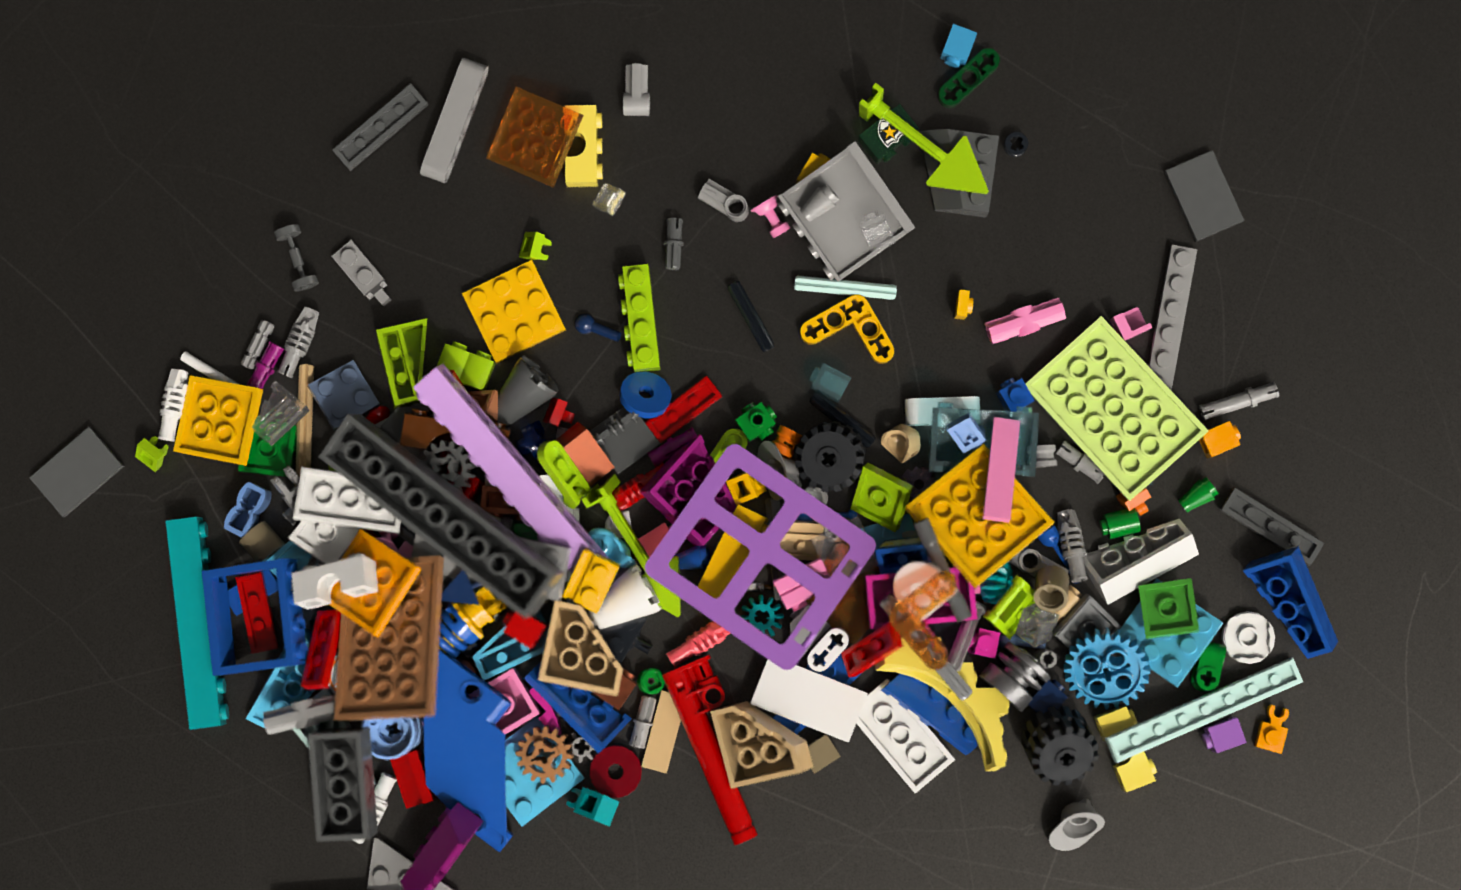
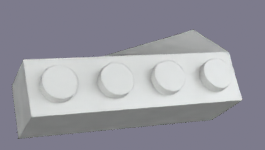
M1180 519L1147 529L1146 534L1140 536H1133L1132 534L1123 537L1124 541L1110 546L1108 543L1099 545V550L1086 553L1083 560L1089 578L1108 605L1139 588V585L1152 581L1199 555L1192 533Z

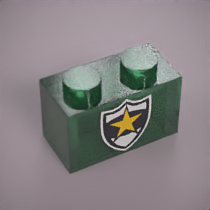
M900 104L891 110L918 131L919 127ZM879 119L860 134L858 142L876 164L882 160L884 163L888 162L897 154L895 150L902 144L904 147H907L912 143L909 138L884 119Z

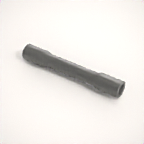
M929 518L914 523L922 545L926 548L932 563L945 574L958 590L957 593L948 599L956 621L960 622L971 617L972 615L965 599L960 593L940 549L937 536Z

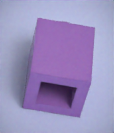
M1229 717L1203 727L1205 733L1202 734V739L1205 747L1211 749V752L1219 753L1247 743L1237 717Z

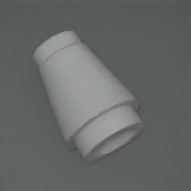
M824 184L822 187L818 186L800 211L811 222L835 207V203L839 198L827 184Z

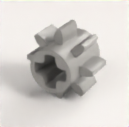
M572 733L574 742L572 743L573 752L571 753L579 756V763L583 761L585 756L592 760L593 755L590 752L594 749L589 745V749H586L584 753H580V748L576 747V744L580 743L583 738L581 736L578 737L576 733Z

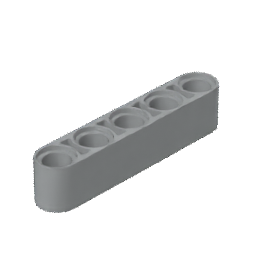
M464 57L462 58L424 157L420 175L442 183L447 182L486 80L488 66Z

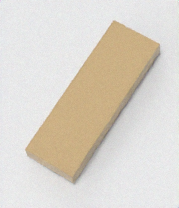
M661 691L641 766L666 774L681 721L672 698L667 691Z

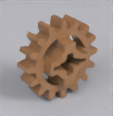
M545 725L543 731H540L539 727L536 726L533 728L534 735L527 731L524 734L527 741L520 740L518 742V745L523 749L516 751V755L522 757L517 766H525L522 774L526 775L530 772L532 774L531 781L540 777L541 784H544L549 777L553 783L557 780L556 774L563 777L566 774L563 768L570 769L572 766L567 759L574 757V753L568 752V749L573 744L565 743L564 740L568 735L564 734L560 737L558 735L559 728L556 727L553 732H550L549 725ZM547 738L554 740L557 744L548 742ZM534 741V752L528 754L529 746ZM542 750L544 752H553L547 759L545 756L536 757ZM562 754L561 762L556 768L555 758ZM536 764L542 767L543 771L536 769L533 765Z

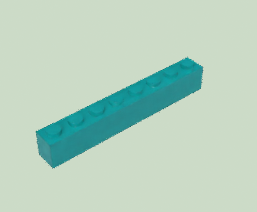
M202 517L167 520L166 530L189 730L226 725V719H229V707L227 703L224 704L223 693H226V681L224 677L221 678V675L213 676L202 579V571L209 570L208 563H211V552L209 547L206 548L205 537H208V526L206 522H203Z

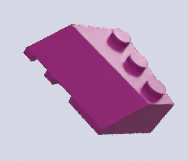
M701 434L676 451L640 491L672 525L715 465L712 456L709 455L704 445L705 442ZM725 483L715 496V502L732 514L737 505ZM701 518L686 539L694 546H704L719 528L707 519Z
M459 802L452 810L446 808L437 820L441 823L438 828L434 826L425 838L428 840L427 844L424 845L422 843L413 855L416 858L400 880L403 890H434L448 873L483 823V820Z

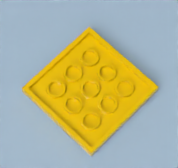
M985 444L980 446L905 507V510L916 522L929 518L941 551L974 588H977L1054 523L1015 478L1010 522L983 519L990 452Z

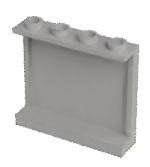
M856 142L850 144L841 153L778 196L781 201L777 204L785 216L791 214L796 222L792 226L801 238L803 236L807 237L811 243L807 246L815 259L821 257L825 263L822 269L830 280L835 278L837 282L915 228ZM824 184H827L838 196L839 200L835 203V207L810 222L800 210L818 186L822 187Z

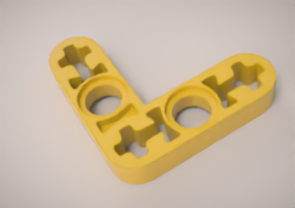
M861 295L850 296L806 321L800 329L801 339L805 343L813 345L853 324L875 362L879 364L887 363L894 355V347L868 301ZM855 300L856 303L862 302L861 313L858 314L857 311L849 313L848 316L851 319L847 321L845 313L840 307L844 306L846 311L852 307V301ZM830 313H838L841 316L842 322L839 326L832 327L827 323V316ZM822 319L824 327L829 332L824 333V330L821 329L816 333L817 338L806 337L807 327L811 326L814 329L820 326L817 320ZM872 322L876 325L877 332L874 336H866L863 333L862 326L865 323ZM882 335L883 339L879 340V343L883 348H889V351L886 353L887 358H884L882 355L877 356L878 347L876 343L870 346L868 342L874 341Z

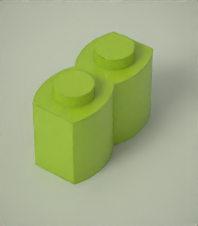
M454 341L452 345L445 343L437 366L444 364L448 370H454L461 383L465 386L479 391L486 390L496 364L494 361H491L492 356L478 350L476 354L467 352V346Z

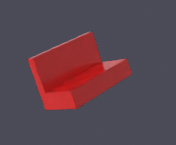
M421 749L409 752L399 758L390 759L406 809L437 799L436 795L426 786L425 761Z

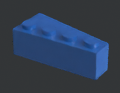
M1299 546L1250 561L1243 569V572L1255 583L1256 589L1262 598H1266L1273 608V613L1285 624L1288 629L1287 632L1306 658L1309 659L1332 652L1338 643V639Z

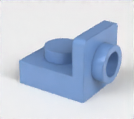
M970 413L946 425L947 431L963 453L979 448L986 441L984 427L982 425L978 426Z

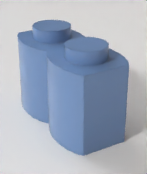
M246 483L239 491L236 506L226 516L224 529L239 537H243L259 523V515L267 509L271 501L272 492L255 483Z

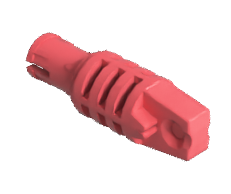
M711 621L704 628L701 627L699 631H695L691 636H687L686 642L666 654L673 666L677 667L694 655L700 656L704 651L707 652L709 648L715 647L714 645L725 640L730 632L714 621Z

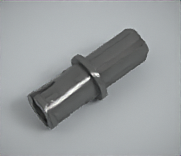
M667 218L666 241L663 242V245L666 246L665 268L668 270H679L681 247L684 246V242H682L683 219L678 218V221H676V218Z

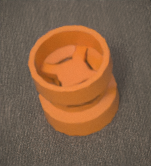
M780 425L777 430L778 436L772 442L780 451L781 456L792 459L795 453L794 447L800 443L803 436Z

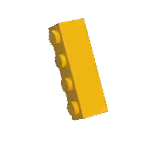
M739 504L737 505L733 513L734 516L759 533L766 531L769 527L767 525L769 519ZM724 532L698 588L713 598H719L748 557L749 549Z

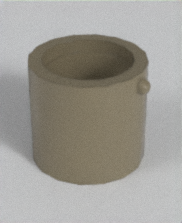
M262 521L247 532L239 541V544L257 563L268 560L285 545V542L266 521Z
M1058 566L1043 567L1035 576L1034 601L1040 609L1047 612L1063 609L1068 603L1069 576L1063 568Z

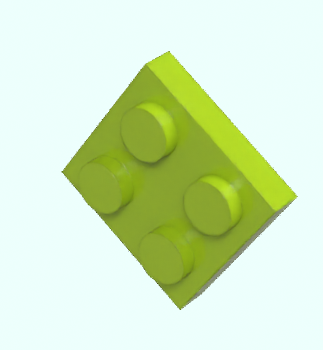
M867 463L863 466L851 510L896 532L900 529L913 485Z

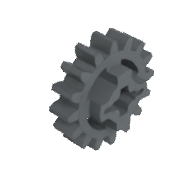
M441 440L440 446L435 443L431 444L432 452L424 450L423 453L427 458L420 461L431 469L433 468V471L446 481L454 482L453 486L463 493L462 487H471L468 479L475 478L476 475L470 473V471L476 465L469 462L468 454H465L466 449L462 445L458 447V444L454 441H451L449 444L448 441ZM443 452H452L451 454H448L445 458L440 456V454Z

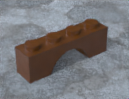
M412 408L411 413L406 412L404 415L400 445L427 449L434 438L448 433L450 430L445 425L438 423L434 416L427 415L428 411ZM493 421L509 440L511 429L505 428L506 423Z

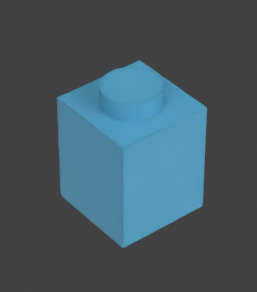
M953 24L940 59L945 60L944 63L951 67H964L977 32Z

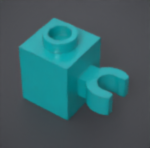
M584 787L582 790L572 788L571 791L578 795V799L574 803L567 801L566 805L573 808L574 813L610 827L619 801Z

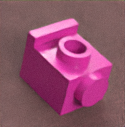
M976 628L968 648V653L995 658L1000 633Z

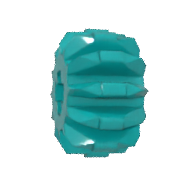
M1009 562L980 584V594L984 602L997 604L1013 584V570Z
M759 595L758 605H756L752 597L749 598V603L753 608L750 609L743 605L742 609L749 612V616L741 615L740 617L744 620L749 619L750 624L764 634V630L767 629L773 637L775 633L771 626L774 625L779 629L782 627L780 623L774 622L775 618H784V614L774 613V611L781 608V605L777 604L771 608L770 605L773 602V597H769L767 603L763 604L764 597ZM757 610L768 612L769 617H766L768 619L766 624H763L761 621L755 622L754 616L757 617L755 615Z

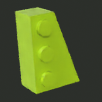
M427 318L376 330L377 342L394 410L397 407L420 403L416 396L417 392L413 387L422 380Z

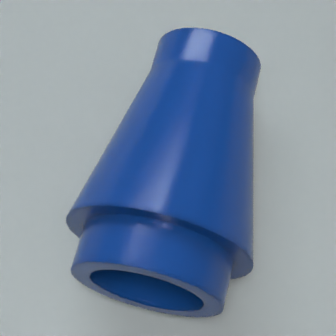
M707 545L694 546L674 555L679 557V570L706 569L711 560V554Z

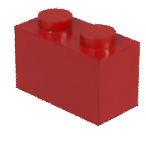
M511 610L503 621V624L506 626L503 632L531 649L536 647L549 625L535 616L523 618L516 611Z

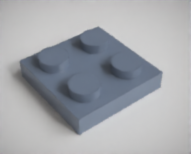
M354 360L311 382L307 386L334 431L339 428L348 414L364 415L380 405Z

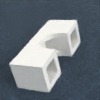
M355 553L349 555L348 559L328 560L325 562V565L303 567L302 571L292 573L294 604L305 609L331 604V590L338 581L341 583V592L354 598L378 592L376 561L362 553Z

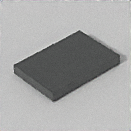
M1213 150L1164 172L1195 242L1244 221Z
M88 427L29 478L60 515L66 517L119 472L124 465L91 427Z

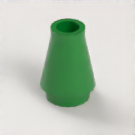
M1205 477L1202 480L1198 479L1178 501L1188 513L1201 505L1215 500L1214 497L1219 493L1209 479Z

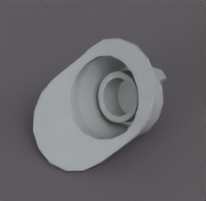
M767 440L762 442L758 448V458L801 488L799 468H796L795 461L782 457L773 442ZM768 489L770 496L774 500L779 501L783 499L779 495Z
M1087 798L1071 803L1063 808L1060 823L1050 833V845L1056 850L1061 851L1079 848L1104 827V818L1096 813Z

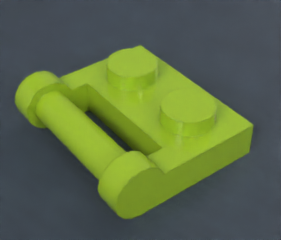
M1018 575L1012 579L1013 584L991 611L988 610L984 614V617L1009 640L1037 606L1034 601L1033 588Z

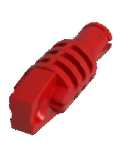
M663 462L645 475L642 473L637 474L636 477L631 478L612 492L620 511L631 507L634 503L645 498L640 491L664 465Z

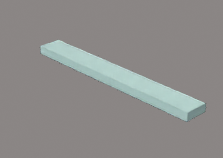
M1288 658L1106 737L1105 740L1114 762L1118 763L1300 684L1303 680L1294 659Z

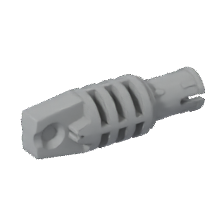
M304 307L296 322L293 323L284 345L286 352L277 370L278 373L284 375L286 367L289 365L286 376L293 378L300 358L304 357V355L306 356L314 337L319 312Z
M1073 509L1060 511L1057 513L1059 540L1063 552L1062 556L1068 561L1070 580L1072 583L1081 582V579L1086 581L1088 577L1083 560L1086 549L1078 517Z

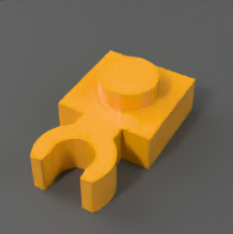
M1269 705L1267 708L1269 721L1268 723L1260 722L1254 746L1282 754L1288 728L1281 727V725L1288 718L1289 710L1283 708L1282 714L1276 717L1274 715L1275 706Z

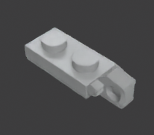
M352 240L332 255V258L365 297L367 296L370 300L375 296L383 306L391 301V298L383 290L387 286L385 279Z

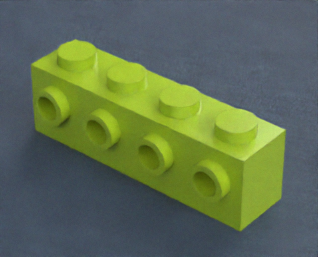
M642 264L622 267L623 274H618L620 290L625 289L626 299L621 300L622 313L623 315H628L629 325H624L625 340L631 341L632 350L627 351L628 366H633L634 372L661 370L649 265Z

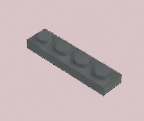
M409 84L332 151L352 171L426 108L428 103L412 84Z
M1236 488L1232 489L1220 509L1221 512L1282 550L1299 546L1304 561L1308 566L1312 565L1324 545L1317 538Z

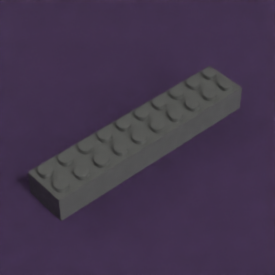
M348 414L319 456L329 466L523 618L536 615L565 574L564 571L361 414Z

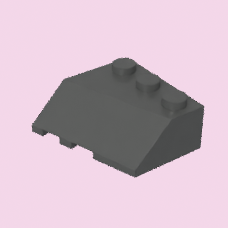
M952 129L920 131L924 137L946 154L951 152L963 136H967L989 190L988 194H979L930 186L934 210L986 218L990 208L999 136ZM924 151L925 163L930 178L940 163Z

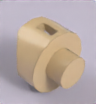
M900 424L884 433L881 438V445L901 463H904L920 451V435L916 429L911 428L909 425Z

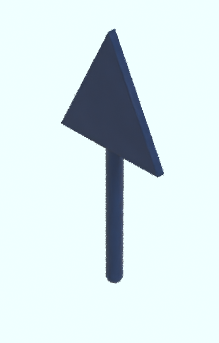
M462 570L442 592L441 601L480 605L473 588L479 587L481 584L478 581L471 584L467 573Z

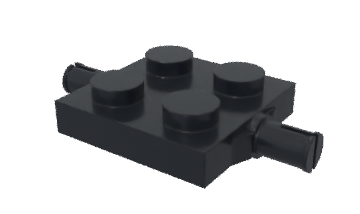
M583 607L584 611L588 613L589 610ZM645 616L604 629H599L598 626L595 627L619 663L623 662L627 653L634 647L648 655L653 646L639 638L641 629L647 620Z

